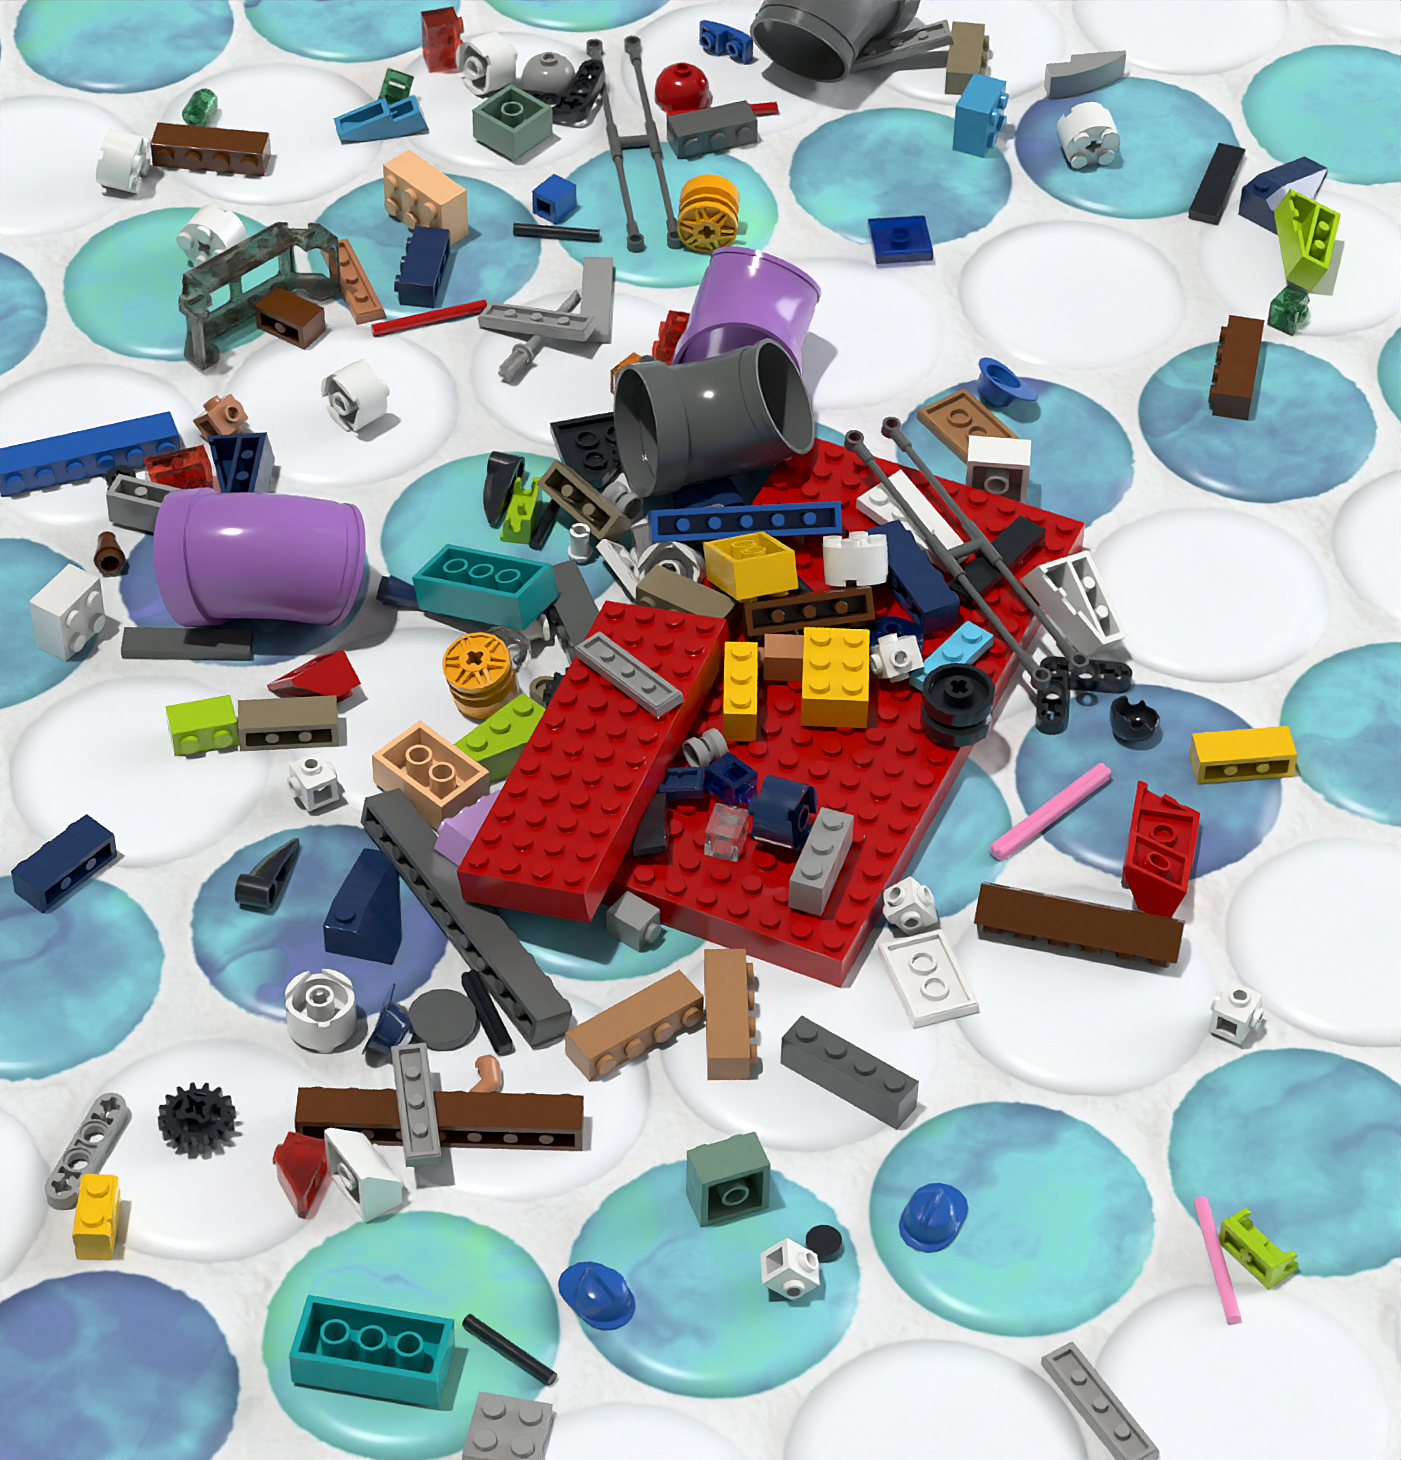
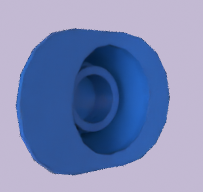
M984 357L979 360L978 365L981 373L976 386L978 392L990 405L1002 408L1010 405L1016 398L1032 402L1037 400V393L1020 380L1007 366L992 358Z
M930 1183L920 1187L912 1195L899 1221L900 1236L906 1245L916 1251L930 1253L942 1250L955 1238L966 1218L968 1211L967 1199L961 1191L951 1185Z
M591 1261L579 1262L569 1266L559 1278V1293L564 1301L592 1327L601 1330H614L624 1326L632 1318L636 1308L635 1297L623 1276L615 1269Z

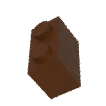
M276 286L255 305L258 329L303 350L326 331L323 307Z

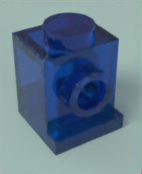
M729 751L706 767L704 791L708 794L713 792L733 808L741 802L747 805L750 803L751 798L757 794L758 772Z

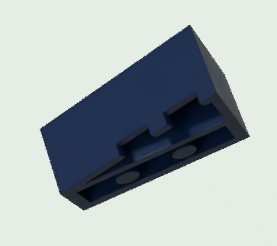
M267 432L207 436L221 493H268L275 457Z

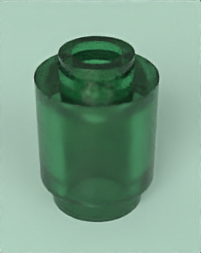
M205 88L195 91L182 111L185 123L206 127L218 107L216 94Z

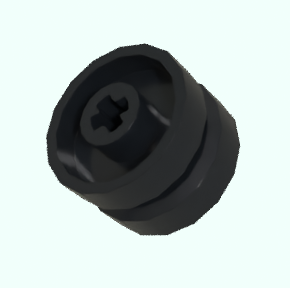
M964 663L945 664L930 671L924 679L920 723L924 732L933 741L953 747L974 745L984 739L991 730L995 686L991 677L982 669Z

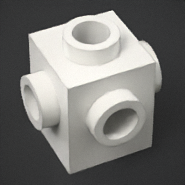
M897 633L878 638V645L869 647L871 653L869 664L873 673L877 674L878 679L890 678L891 683L909 678V671L924 667L915 635L899 638Z
M320 752L289 763L290 778L287 779L288 788L294 797L298 796L308 811L339 800L337 772L333 764L326 762Z
M911 876L883 891L885 903L883 913L889 923L896 924L909 936L938 922L934 896L927 886L920 885Z
M1231 981L1225 991H1218L1213 999L1209 1031L1241 1045L1250 1029L1256 1030L1262 1021L1264 1011L1260 1009L1263 995Z
M785 1238L760 1253L762 1284L784 1297L794 1301L820 1285L817 1254L794 1241Z

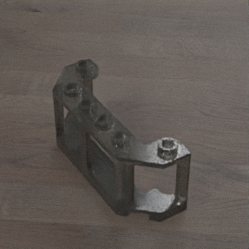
M276 222L184 273L182 293L179 295L178 300L179 311L186 316L187 323L184 357L202 371L216 364L220 359V351L211 341L256 316L255 305L276 286L294 294L301 291L316 301H325L341 292L338 237L319 223H308V229L288 228V222ZM297 245L305 252L317 248L328 253L330 279L323 273L296 272L294 246ZM278 256V273L243 293L241 276ZM229 283V301L209 312L207 308L212 306L210 294Z

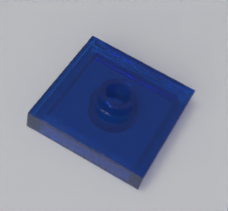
M925 215L868 219L867 227L875 264L933 261V249Z

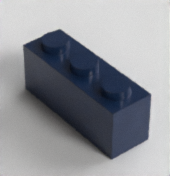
M415 226L412 237H408L406 241L407 255L401 257V275H396L394 291L399 293V305L434 309L451 252L450 229Z
M85 814L78 821L71 823L66 830L54 839L43 844L38 851L26 860L19 862L11 870L15 893L43 914L117 857L114 833L88 814Z

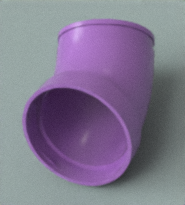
M735 246L721 247L714 250L710 257V264L705 270L696 294L685 332L675 347L672 365L717 356L747 345H754L760 340L769 338L779 343L787 351L803 378L801 351L816 310L815 306L822 294L817 282L795 265L765 252Z
M209 487L175 490L170 492L163 500L155 523L153 548L157 583L169 614L183 627L221 625L229 618L279 619L310 624L320 623L324 626L336 627L343 622L350 612L359 590L366 549L364 520L356 505L349 503L340 504L327 499L275 493H218Z

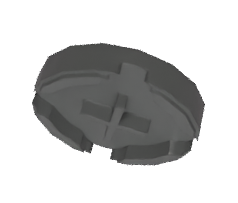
M434 989L421 994L412 1002L407 1012L413 1027V1039L417 1043H426V1045H429V1049L437 1051L451 1050L464 1045L477 1027L476 1008L470 998L461 992L450 989Z

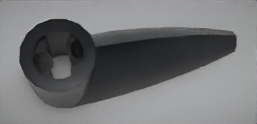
M493 451L490 454L483 490V505L488 523L494 527H497L509 506L511 496L514 494L516 479L520 477L522 480L525 470V458L523 456Z
M294 838L269 853L249 874H240L235 886V901L237 904L267 909L272 908L300 846L299 838Z

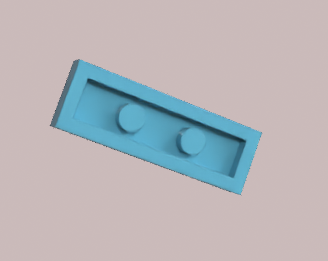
M967 621L923 662L924 667L915 669L910 674L909 684L923 691L924 679L935 668L950 663L972 665L993 645L994 635Z

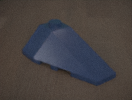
M1304 156L1258 174L1242 187L1238 215L1278 235L1274 210L1291 188L1313 200L1327 174L1328 168Z
M364 848L336 894L323 924L325 952L389 965L392 964L401 940L398 871L383 851Z

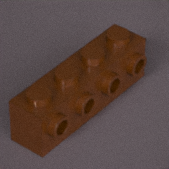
M849 586L790 594L781 597L760 598L750 603L738 602L741 633L748 637L751 636L753 641L765 640V634L783 632L784 635H800L804 627L834 628L833 625L845 623L847 628L865 626V621L875 619L872 587Z

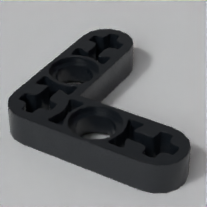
M596 59L583 62L567 94L533 90L522 91L547 105L554 104L555 106L552 107V121L582 122L588 117L606 79L604 64ZM590 89L588 92L578 93L580 90Z
M1049 656L1044 658L1040 662L1039 667H1044L1049 671H1056V673H1051V680L1047 689L1037 690L1035 726L1038 731L1047 735H1055L1063 730L1066 715L1067 689L1114 694L1127 692L1131 687L1133 675L1130 666L1122 662L1089 659L1086 672H1090L1093 677L1085 679L1072 673L1067 675V672H1070L1068 669L1069 661L1065 657ZM1046 692H1055L1059 694L1060 697L1056 699H1050L1045 697L1043 694ZM1048 711H1054L1053 720H1047Z

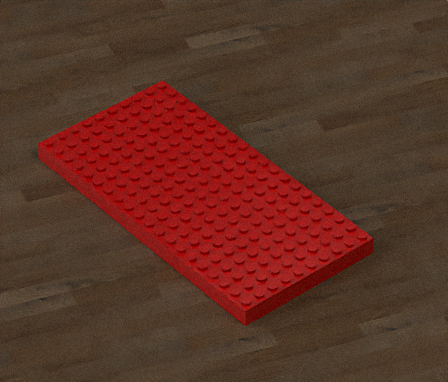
M814 437L813 446L808 453L794 456L776 465L751 505L841 501L842 533L772 537L794 550L797 575L814 591L857 586V583H846V586L825 584L823 537L842 536V539L849 538L850 532L865 531L879 526L877 522L856 508V502L858 497L881 483V481L855 452L848 451L844 446ZM875 457V462L887 477L902 470L964 543L972 541L963 529L961 521L920 470ZM934 475L967 518L974 521L990 543L1019 516L1046 529L1045 537L1010 570L1046 616L1047 612L1020 579L1039 565L1080 553L1083 547L1085 523ZM981 551L968 555V558L959 564L960 567L964 569ZM930 561L936 571L939 570L942 573L945 583L948 584L953 579L949 571L947 573ZM706 574L705 578L701 583L702 585L709 587L717 592H720L728 597H731L726 592L718 588L716 585L708 581ZM1003 577L982 598L1024 652H1026L1041 622L1007 579ZM885 582L867 585L872 587L874 620L865 621V626L847 628L846 623L833 625L834 628L870 630L869 647L878 645V638L897 633L898 638L915 635L922 661L924 662L964 623L970 621L994 635L993 645L972 664V666L982 669L993 681L995 686L993 710L1020 663L1017 654L977 603L971 607L960 601L957 624L922 635ZM794 589L788 590L787 595L797 594ZM768 594V595H762V596H757V597H758V599H760V598H767V597H771V596H769V594ZM738 607V624L729 633L730 642H758V647H764V640L753 641L751 636L748 637L741 633ZM783 632L771 633V634H783ZM724 663L684 741L693 737L700 738L703 732L711 728L717 729L723 736ZM869 664L867 728L801 726L802 681L763 680V667L757 666L756 742L726 741L728 757L720 762L712 761L705 768L707 777L704 797L701 799L669 800L667 824L670 836L667 850L653 856H634L631 842L601 903L612 906L626 891H629L660 909L661 925L729 949H746V955L841 988L883 912V907L885 906L883 891L900 881L974 745L964 747L945 746L933 741L924 732L920 723L923 691L909 684L910 674L914 670L908 672L909 678L891 683L890 678L878 679L877 674L873 673ZM682 745L670 768L690 767L684 756ZM767 774L806 783L816 788L818 797L816 814L810 813L807 824L814 825L821 807L854 815L852 844L821 916L788 907L789 880L803 848L800 850H789L754 841L750 837L753 816L748 815V806L751 798L759 795L763 780Z

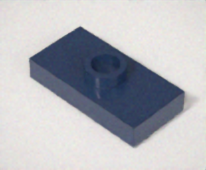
M705 767L667 768L665 778L658 785L656 794L666 792L668 800L703 798L707 777Z

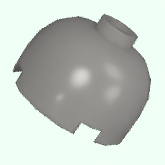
M545 52L533 56L523 69L521 88L522 90L567 94L576 75L574 66L566 57L553 52Z

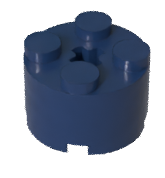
M767 774L763 780L759 795L753 796L748 806V815L753 816L751 839L789 850L802 849L813 825L807 824L810 813L816 814L818 797L816 788L806 783Z

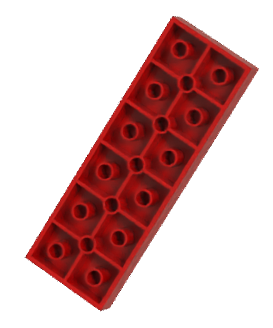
M605 601L584 641L600 631L682 692L683 702L657 718L575 656L456 871L463 900L579 922H591L634 838L648 804L654 794H656L658 785L663 782L667 768H670L724 663L725 642H730L727 619Z

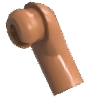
M490 1054L478 1057L475 1061V1068H479L478 1074H480L481 1080L469 1092H494L502 1083L500 1063Z

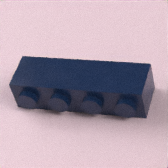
M899 519L865 530V532H868V536L886 535L889 573L885 584L920 633L925 635L957 624L958 609H960L959 597L955 591L949 589L942 573L939 570L936 571L930 563L928 554L917 545L912 532L906 530Z

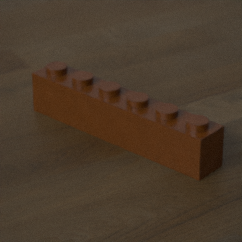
M984 881L980 886L974 924L981 925L980 931L1000 935L1002 929L1015 932V938L1034 941L1035 936L1049 938L1048 944L1068 948L1070 942L1082 945L1081 951L1102 954V949L1115 951V957L1119 959L1135 961L1136 956L1150 958L1149 964L1169 968L1170 962L1176 964L1178 962L1185 920Z

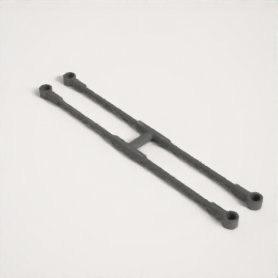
M628 36L624 40V50L629 54L631 64L634 65L646 120L645 129L647 135L619 137L617 126L613 122L605 81L600 90L607 122L606 132L612 160L616 165L627 218V249L633 253L641 252L644 249V237L642 234H639L637 222L634 221L622 165L623 155L621 148L649 146L651 157L655 161L667 215V246L671 249H680L684 246V243L680 240L677 232L678 222L672 210L661 160L662 150L656 124L652 119L640 65L641 40L637 36ZM599 39L588 40L586 42V54L591 59L603 62L601 56L603 53L602 41Z
M886 417L882 422V435L893 439L901 451L907 453L961 521L963 529L972 541L947 550L938 537L929 531L877 465L875 457L863 443L864 435L857 430L848 431L845 436V448L848 451L855 452L862 462L871 468L926 538L925 542L956 581L962 584L1017 654L1018 661L1031 676V686L1041 691L1047 689L1051 680L1050 671L1044 667H1039L1028 652H1024L965 577L966 573L957 563V559L981 551L988 561L999 569L1056 641V646L1069 661V671L1074 675L1085 674L1089 664L1088 656L1082 652H1077L1067 638L1062 637L1002 562L1003 558L973 520L967 518L913 450L911 442L900 430V420L895 417Z

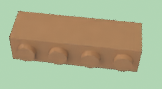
M704 949L707 1080H750V1065H757V1045L750 1044V1038L756 1037L755 1017H749L748 1010H754V990H747V983H753V963H746V949Z
M677 970L565 1032V1055L588 1081L600 1075H606L614 1067L629 1059L637 1058L643 1051L655 1044L663 1043L680 1030L697 1024L703 1018L704 996L680 970Z

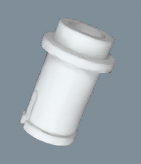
M576 523L571 526L572 529L570 528L571 545L568 547V556L571 560L575 559L576 563L582 564L587 562L593 553L592 547L589 545L590 528L586 524Z

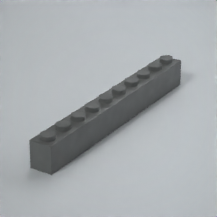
M400 788L366 797L361 824L384 854L393 862L397 871L472 969L478 971L485 986L531 1046L565 1035V1032L568 1031L573 1011L569 1001L562 997L555 988L551 978L544 974L537 965L533 955L528 953L523 947L516 933L509 929L496 908L487 904L463 900L456 872L459 866L434 849L438 836L432 830L430 823L425 821L416 810L414 803L406 797Z

